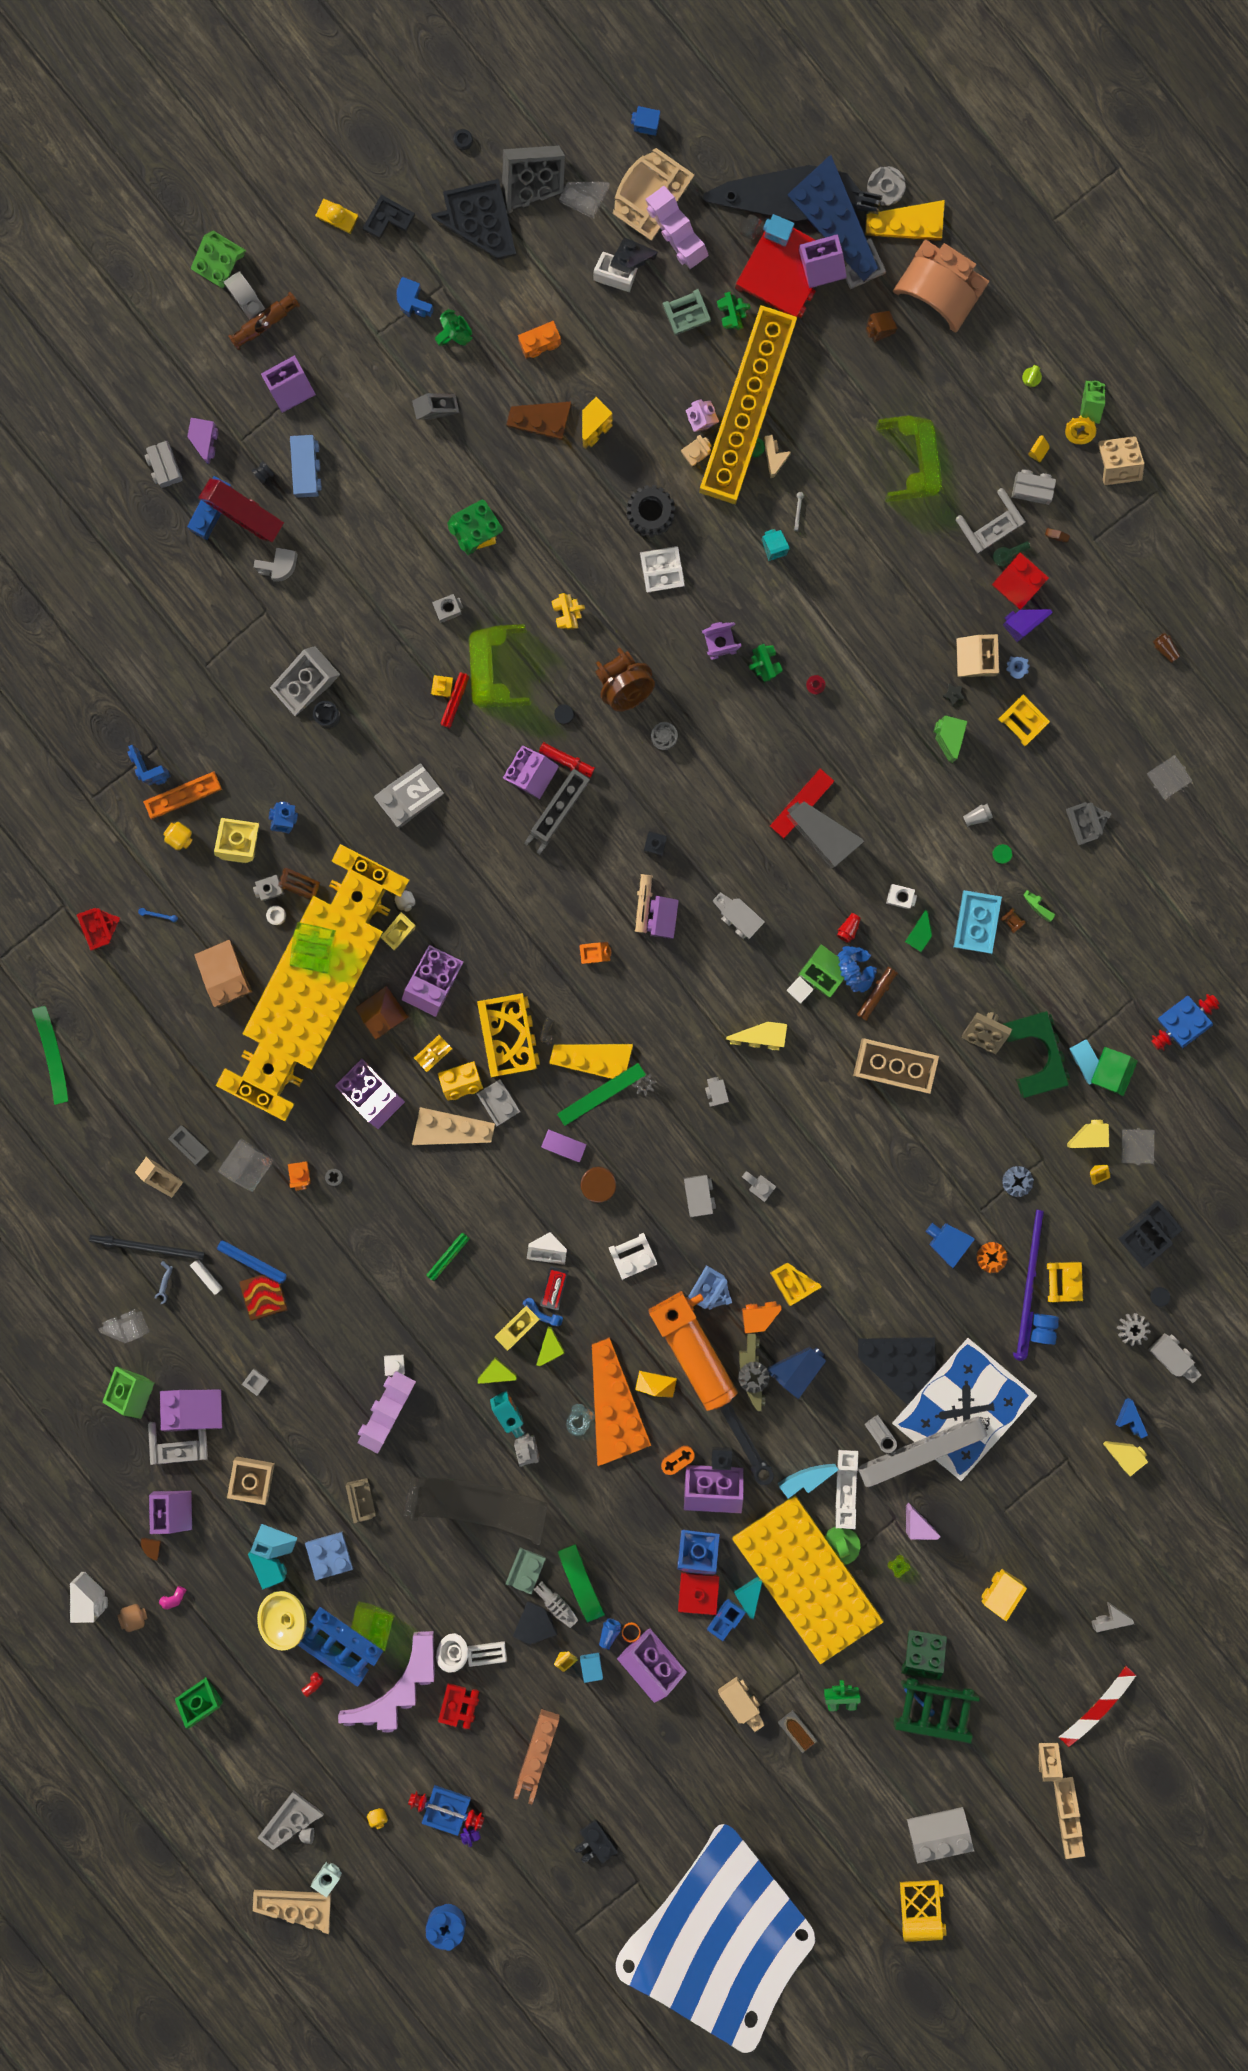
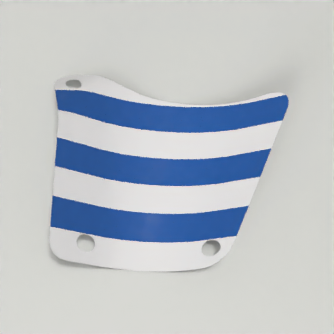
M723 1824L718 1825L714 1829L702 1852L666 1901L625 1944L617 1957L616 1972L620 1980L627 1985L661 2002L742 2053H748L753 2051L759 2043L780 1994L797 1967L813 1948L815 1936L812 1927L738 1833L732 1827ZM798 1929L807 1931L808 1939L806 1941H800L796 1938L795 1933ZM626 1959L632 1960L635 1964V1968L631 1973H626L623 1969V1963ZM749 2011H754L758 2016L757 2023L752 2028H748L744 2022L745 2015Z

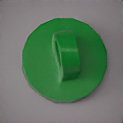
M448 309L440 316L444 330L435 337V341L439 346L447 344L452 339L460 345H466L472 340V337H470L472 331L469 324L462 316L455 315L454 313L456 312L454 310Z

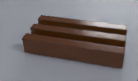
M284 868L278 886L312 900L313 896L316 897L320 882L291 869ZM287 875H290L294 878L311 884L314 886V888L309 887L299 881H295L291 878H288Z

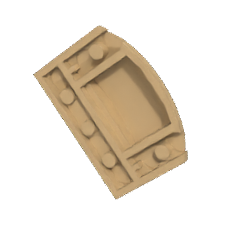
M657 148L653 149L652 153L640 157L629 168L618 187L615 196V210L613 209V215L651 241L661 228L655 218H652L647 212L646 208L648 205L645 199L665 186L675 197L676 202H678L694 177L693 173Z

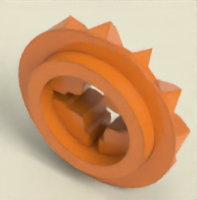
M995 1242L982 1245L977 1252L978 1265L989 1273L999 1272L1005 1267L1008 1260L1004 1247ZM986 1252L992 1255L996 1253L995 1257L998 1263L994 1261L988 1263L989 1257Z

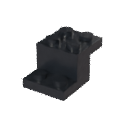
M1156 1200L1128 1224L1130 1228L1118 1240L1144 1269L1173 1244L1170 1240L1183 1229L1163 1205Z

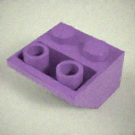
M838 234L800 245L799 253L809 288L847 278Z
M295 355L261 373L282 413L316 395Z
M522 745L503 779L540 799L559 766L544 755Z
M656 896L655 900H651L650 912L653 913V919H649L647 931L651 932L650 936L674 938L679 900Z
M153 1491L149 1495L150 1534H170L192 1530V1491Z

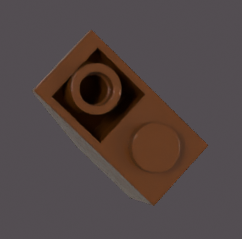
M890 311L871 314L866 327L867 335L869 338H873L874 343L895 334L897 330Z

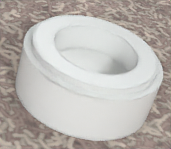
M272 906L268 909L266 917L271 924L280 925L286 920V912L280 906Z

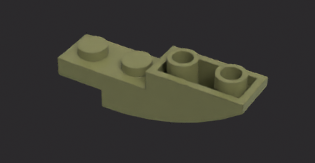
M755 1332L747 1333V1351H739L740 1370L747 1363H759V1356H755V1349L759 1348V1337H756ZM750 1370L749 1372L751 1378L749 1379V1381H754L758 1385L759 1383L757 1378L760 1374L755 1375ZM762 1391L757 1393L747 1392L756 1410L761 1411V1407L765 1406V1395H762Z

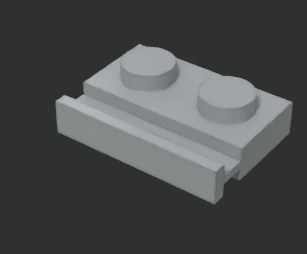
M501 1079L477 1093L496 1126L521 1112Z

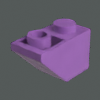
M191 418L188 438L204 461L210 464L211 458H214L215 455L213 442L214 439L217 440L218 428H216L213 421Z

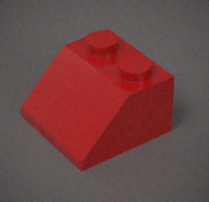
M1019 553L992 586L1021 610L1049 577L1022 553Z

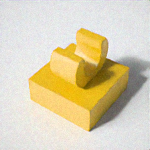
M434 675L431 695L450 698L453 678Z

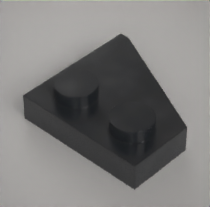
M624 237L611 260L610 266L628 274L634 271L635 268L645 265L647 260H655L658 251Z

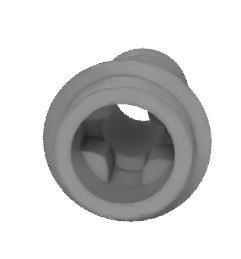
M981 804L963 816L967 827L989 822V819L993 818L988 804Z

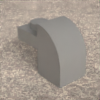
M239 271L223 282L249 320L265 309L252 287Z
M276 548L274 563L255 560L254 569L261 575L269 576L272 573L271 579L275 582L286 580L295 570L298 554L296 551Z

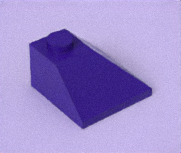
M1050 609L1019 610L1017 613L1012 611L1005 617L1006 622L1003 626L1015 641L1019 642L1053 612Z

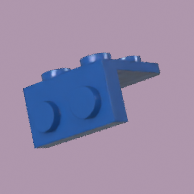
M134 745L128 746L130 751L127 753L131 762H134L137 766L135 773L139 780L149 786L155 783L160 785L167 782V778L171 776L166 768L161 765L147 771L139 749Z

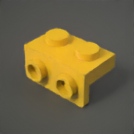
M474 1061L438 1073L447 1101L457 1100L461 1096L475 1094L483 1089Z

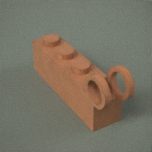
M541 1709L517 1781L513 1799H518L522 1788L531 1791L528 1804H533L538 1783L559 1722L558 1714Z

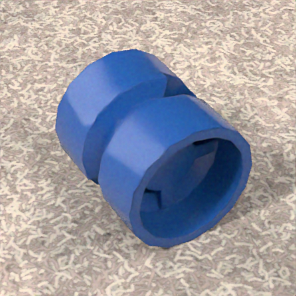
M1034 1314L1033 1325L1036 1329L1032 1332L1031 1341L1043 1344H1056L1057 1335L1054 1330L1058 1328L1059 1317Z

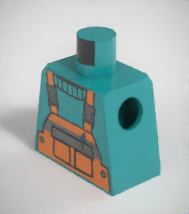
M505 1390L490 1399L492 1411L506 1433L512 1431L515 1438L522 1436L525 1433L522 1427L524 1424L523 1418L508 1391Z

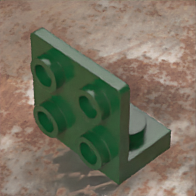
M909 1630L906 1660L902 1665L901 1674L939 1681L944 1673L947 1637Z

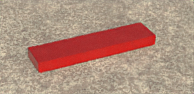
M819 769L769 827L784 839L795 827L787 817L789 814L787 810L797 802L799 804L806 802L813 806L832 785L834 780L822 769Z

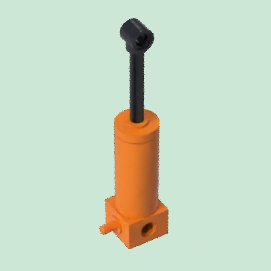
M680 1291L650 1308L649 1314L662 1337H665L706 1411L720 1408L752 1465L750 1469L754 1474L755 1480L760 1485H768L774 1478L772 1468L767 1464L766 1460L761 1459L729 1403L738 1394V1391L696 1319L693 1306L702 1302L704 1298L701 1294H698L689 1300ZM670 1310L677 1311V1315L673 1318L667 1314ZM761 1470L769 1472V1475L764 1479L758 1476Z

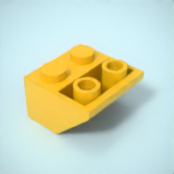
M597 397L582 410V438L585 449L589 445L591 447L595 445L599 440L598 436L602 432L606 433L613 426L611 424L613 422V413Z

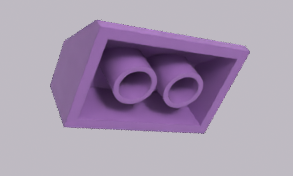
M686 1466L684 1510L742 1513L743 1468L731 1467V1470L712 1469L711 1466Z
M651 1629L645 1631L637 1641L632 1642L617 1658L654 1703L668 1696L687 1673Z

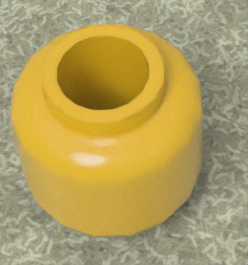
M180 822L171 823L163 834L165 836L164 841L177 851L183 847L187 849L193 841L190 838L192 831Z

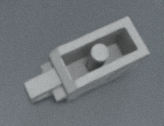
M720 892L713 900L714 904L721 911L723 916L721 920L728 926L732 924L737 929L735 932L743 940L745 937L749 940L765 922L740 899L731 900Z
M1164 1333L1148 1350L1175 1376L1183 1375L1194 1383L1201 1374L1194 1366L1195 1362L1191 1359L1193 1355L1186 1348L1182 1350L1178 1346L1180 1342L1172 1334L1168 1336Z
M526 1433L515 1439L514 1447L519 1466L538 1463L540 1457L534 1435L530 1436L529 1433Z

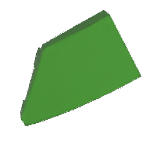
M1026 890L1024 897L1031 908L1047 922L1052 921L1055 914L1039 905L1042 897L1035 896Z

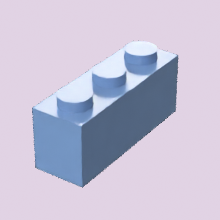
M313 435L290 436L294 496L296 498L319 496L318 491L322 490L321 479L317 478V471H320V460H316V452H319L318 440L315 441Z

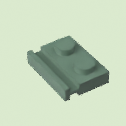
M520 1547L506 1585L532 1594L546 1557Z

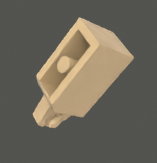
M735 1677L719 1688L718 1693L738 1723L744 1724L746 1722L754 1731H757L764 1726L759 1715L758 1706L760 1704L754 1695L751 1697L747 1692L749 1688L745 1681H740L738 1677Z

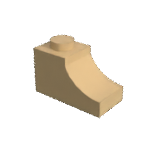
M148 1157L143 1160L135 1171L145 1183L171 1198L183 1183L181 1179Z

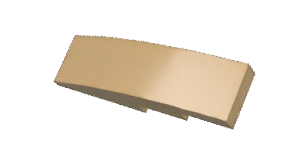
M1073 1777L1063 1778L1062 1781H1054L1065 1859L1084 1857L1085 1852L1079 1819L1080 1813Z

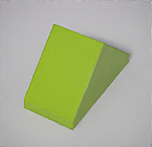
M549 1326L537 1361L538 1366H542L564 1354L562 1345L552 1327Z
M495 1357L479 1376L478 1384L517 1380V1374Z

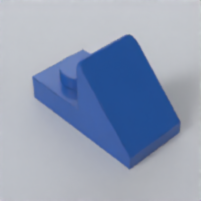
M1127 1398L1118 1416L1116 1425L1121 1427L1131 1422L1132 1424L1129 1426L1134 1435L1137 1434L1140 1438H1144L1148 1434L1133 1400Z

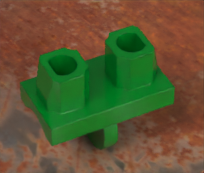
M731 292L724 293L725 297L717 301L721 312L729 310L730 316L722 318L723 327L725 329H743L741 317H747L746 311L751 308L750 304L744 303L743 298L736 300L735 294H731Z
M762 644L752 650L754 654L751 657L753 664L749 666V670L755 669L757 675H762L764 682L770 681L782 672L779 662L771 663L770 658L776 655L773 645L765 646V644Z
M839 1680V1686L824 1689L825 1703L828 1705L829 1711L839 1710V1704H846V1709L856 1710L858 1703H860L859 1688L844 1685V1680Z

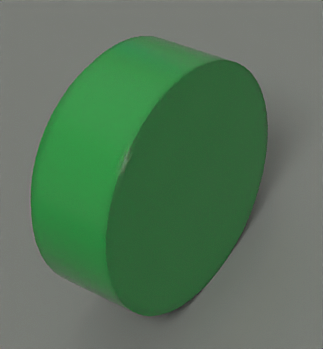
M1005 844L998 845L994 848L992 857L999 864L1007 863L1012 858V850Z

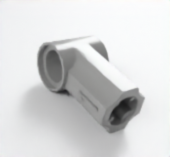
M876 1415L864 1424L883 1452L891 1453L896 1449L897 1442L895 1437L890 1433L879 1415ZM891 1439L893 1441L892 1447L885 1448L882 1445L883 1441Z

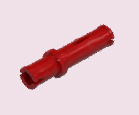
M545 742L542 743L538 752L570 768V771L573 769L577 770L589 779L595 770V767L580 761V758H574Z

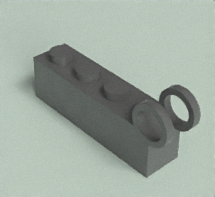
M575 769L572 770L532 828L524 845L528 846L533 838H536L542 842L537 854L540 855L553 834L587 787L589 778Z

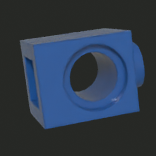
M638 106L637 113L633 112L631 124H634V131L656 136L660 111Z

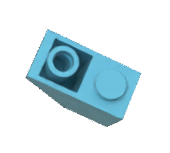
M261 1524L250 1553L266 1559L292 1553L297 1537Z

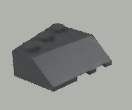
M559 145L503 149L502 188L507 214L513 212V209L522 206L524 208L529 206L531 202L539 199L544 200L563 192L565 155Z

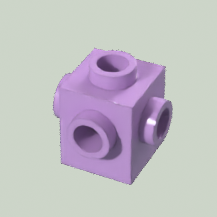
M702 399L697 400L691 404L692 407L685 410L694 432L707 430L719 422L711 401L703 402Z

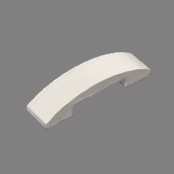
M839 1450L837 1464L839 1470L837 1471L836 1528L855 1529L858 1451Z

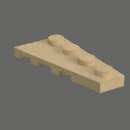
M420 1107L412 1145L489 1143L492 1141L495 1123Z
M254 1890V1912L273 1918L285 1919L287 1922L293 1924L295 1922L305 1925L307 1928L318 1929L323 1933L329 1934L331 1893L326 1898L321 1893Z

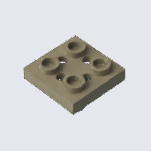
M977 1012L961 1038L984 1048L988 1052L996 1054L1009 1037L1012 1029L998 1023L999 1016L997 1014L992 1019L993 1012L988 1013L987 1016Z

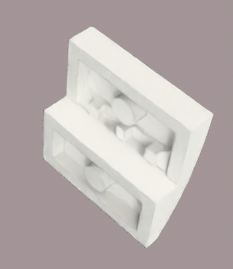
M678 546L640 552L646 592L684 586Z

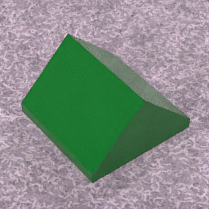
M1104 1047L1091 1083L1124 1096L1138 1061L1129 1055Z
M204 1678L175 1698L187 1730L216 1711L223 1703L222 1698L208 1678Z

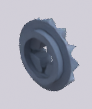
M1015 1166L1005 1172L1003 1187L1008 1194L1021 1197L1028 1194L1033 1188L1034 1179L1031 1172L1026 1168ZM1014 1176L1023 1178L1021 1181L1023 1188L1019 1185L1012 1187L1013 1183H1015Z

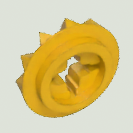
M1080 415L1079 418H1072L1067 423L1065 434L1067 439L1074 444H1086L1095 437L1096 426L1089 417L1083 418ZM1084 426V431H1080L1077 434V428Z

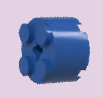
M444 1904L434 1908L429 1915L426 1925L427 1940L434 1947L441 1950L450 1951L462 1941L465 1932L466 1921L463 1912L452 1904Z

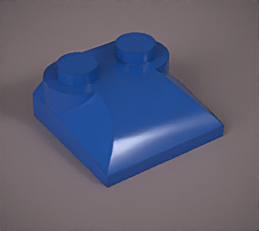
M681 1530L677 1569L689 1573L716 1574L720 1534Z

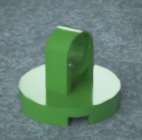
M833 1527L827 1531L825 1538L844 1565L853 1562L859 1555L861 1548L857 1534L853 1530Z

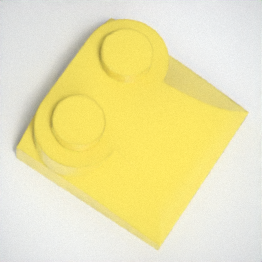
M221 818L214 850L215 856L222 860L248 863L253 861L259 823Z

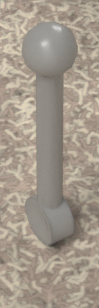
M803 492L797 493L798 503L794 531L798 532L801 502L804 498Z

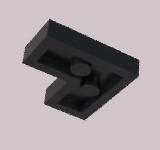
M381 195L363 230L378 239H381L389 223L406 232L415 217V213Z

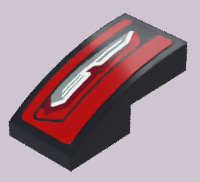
M550 1266L540 1306L559 1310L568 1270Z

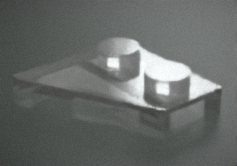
M567 182L559 202L594 219L610 183Z

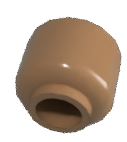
M138 1604L122 1608L120 1614L117 1615L121 1629H125L127 1632L143 1628L144 1620L147 1619L145 1609H140Z

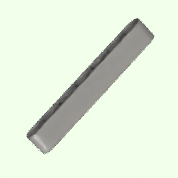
M973 1417L861 1465L858 1471L865 1486L870 1487L982 1440L987 1436V1432L980 1417Z

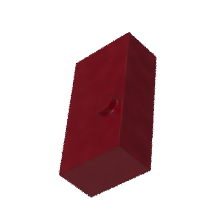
M210 478L198 497L264 541L273 542L284 524L283 521L260 507L257 502L248 499L218 479Z

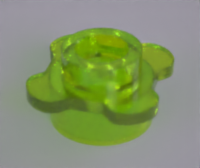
M897 1555L895 1560L889 1561L887 1564L888 1568L894 1572L896 1578H900L906 1571L910 1570V1564L904 1561L902 1555Z

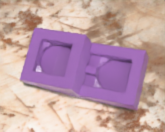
M548 1129L541 1147L580 1162L586 1144Z

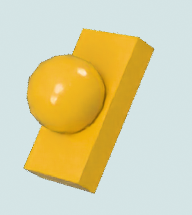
M324 198L315 215L316 218L351 234L359 218L358 214Z

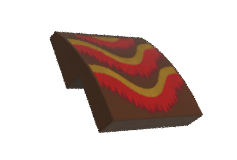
M265 1275L240 1281L244 1302L251 1321L288 1310L280 1283Z

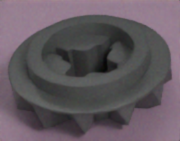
M750 1362L741 1368L739 1383L747 1392L757 1393L763 1391L768 1385L769 1372L763 1364ZM750 1370L755 1375L760 1374L757 1378L759 1383L758 1385L754 1381H749V1379L751 1378L749 1372Z

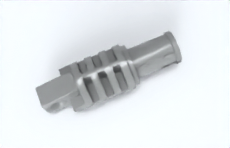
M541 1581L538 1585L543 1591L538 1586L533 1590L545 1601L544 1604L549 1611L571 1628L578 1619L570 1609V1606Z

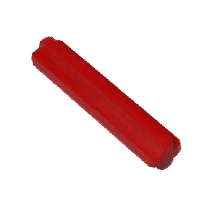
M460 672L441 721V725L450 728L469 680V675Z

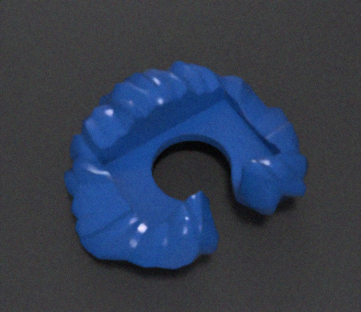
M843 947V950L837 955L840 962L838 966H840L842 971L841 976L844 977L846 985H849L853 992L867 991L872 985L877 968L869 966L861 974L860 968L855 961H867L871 954L860 947Z

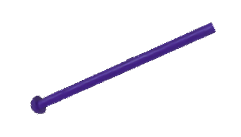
M1036 1210L1018 1347L1017 1352H1013L1014 1358L1018 1361H1023L1028 1356L1033 1312H1030L1044 1213L1042 1210Z

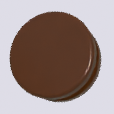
M604 1167L590 1168L581 1179L582 1193L588 1200L595 1203L609 1200L616 1190V1179L613 1173Z

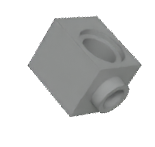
M454 594L432 602L440 623L462 615L460 611L463 609L460 598H455ZM450 603L454 605V609L452 612H445L444 606Z

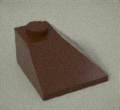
M387 986L355 1008L375 1039H379L409 1018Z

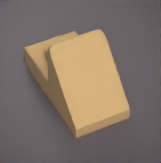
M769 435L764 437L770 478H774L791 452L776 454L775 452H778L777 440L773 441V436Z
M1039 1743V1772H1042L1043 1781L1063 1780L1058 1743Z

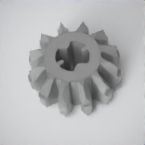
M1134 1313L1132 1318L1129 1314H1126L1127 1321L1122 1318L1120 1319L1123 1326L1119 1325L1117 1329L1123 1331L1118 1336L1124 1337V1343L1129 1341V1344L1134 1346L1135 1341L1138 1345L1142 1344L1141 1338L1147 1341L1148 1338L1144 1334H1149L1151 1331L1145 1329L1150 1324L1149 1322H1144V1316L1138 1318V1314ZM1133 1325L1138 1328L1137 1332L1134 1331L1135 1334L1130 1331L1131 1327L1134 1328Z

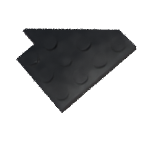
M499 179L443 191L447 210L431 214L433 220L497 260L516 256Z
M935 1337L858 1338V1358L905 1404L909 1405L936 1374Z

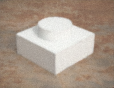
M404 1355L384 1356L385 1376L394 1375L395 1371L402 1375L405 1374Z

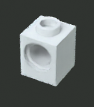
M892 884L886 904L910 909L911 906L915 905L917 895L914 894V889ZM899 892H904L907 895L906 902L902 903L898 900Z

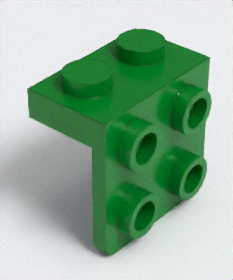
M480 500L455 513L447 523L450 533L455 535L461 550L465 551L467 556L474 553L479 545L501 534L503 531L502 526L485 500Z

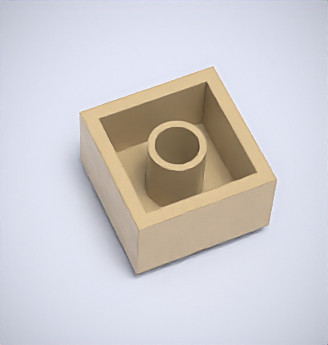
M236 1457L233 1462L227 1498L265 1505L269 1498L275 1463Z

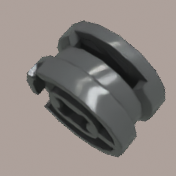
M661 722L655 725L652 729L651 741L657 749L668 750L676 744L678 733L671 723Z

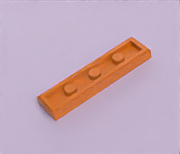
M211 772L143 802L150 818L155 819L222 790L216 773Z

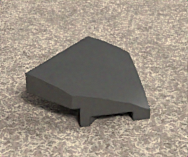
M1085 802L1066 809L1078 845L1098 839L1103 834L1104 826L1111 816L1110 812L1101 810L1091 802Z

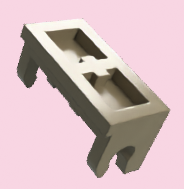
M368 1478L347 1482L346 1490L353 1522L357 1523L375 1517L376 1513Z

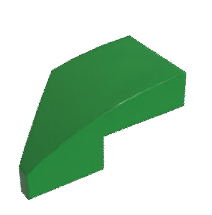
M926 909L905 941L920 952H922L932 937V927L928 916L929 913Z

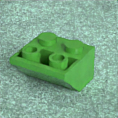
M822 944L798 974L828 998L832 996L844 979L841 976L840 966H838L840 963L839 957Z

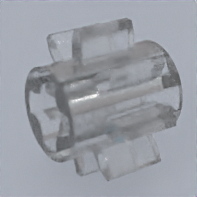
M649 1074L647 1077H642L645 1078L646 1081H649V1085L646 1086L647 1089H643L642 1086L638 1085V1083L641 1082L642 1078L637 1080V1084L632 1085L633 1087L637 1086L639 1088L637 1090V1094L640 1093V1091H644V1094L646 1096L647 1090L650 1089L651 1091H654V1089L651 1087V1084L656 1083V1081H650L649 1078L651 1077V1074Z

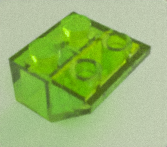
M298 922L292 938L290 966L328 974L336 930Z
M358 1601L351 1629L382 1649L383 1653H385L394 1614L378 1606Z

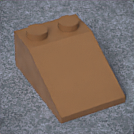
M230 940L194 954L214 1007H220L252 993Z

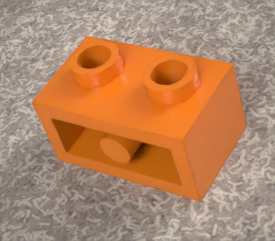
M554 321L518 335V340L526 359L537 357L542 352L554 350L561 345V338Z

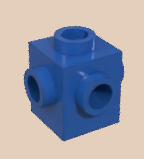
M279 802L275 804L273 809L270 808L269 820H272V831L291 832L298 813H295V806L290 805L288 802Z

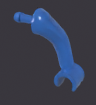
M527 1298L523 1301V1305L527 1306L540 1321L553 1326H560L562 1324L563 1317L553 1314L552 1317L544 1315L539 1311L532 1298Z

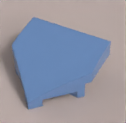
M706 1265L690 1292L688 1299L690 1300L701 1294L704 1300L697 1305L709 1310L713 1307L732 1303L727 1280L724 1275Z

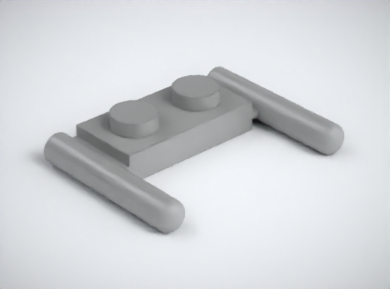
M1000 488L997 493L1008 511L975 533L972 532L963 516L959 515L956 517L958 525L977 554L1025 523V520L1003 488Z
M150 1422L148 1424L150 1465L208 1460L206 1429L198 1430L199 1441L157 1445L156 1423Z

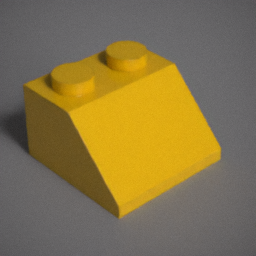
M1001 1569L1000 1572H996L993 1576L991 1587L986 1588L983 1592L982 1603L1007 1621L1027 1588L1021 1580Z

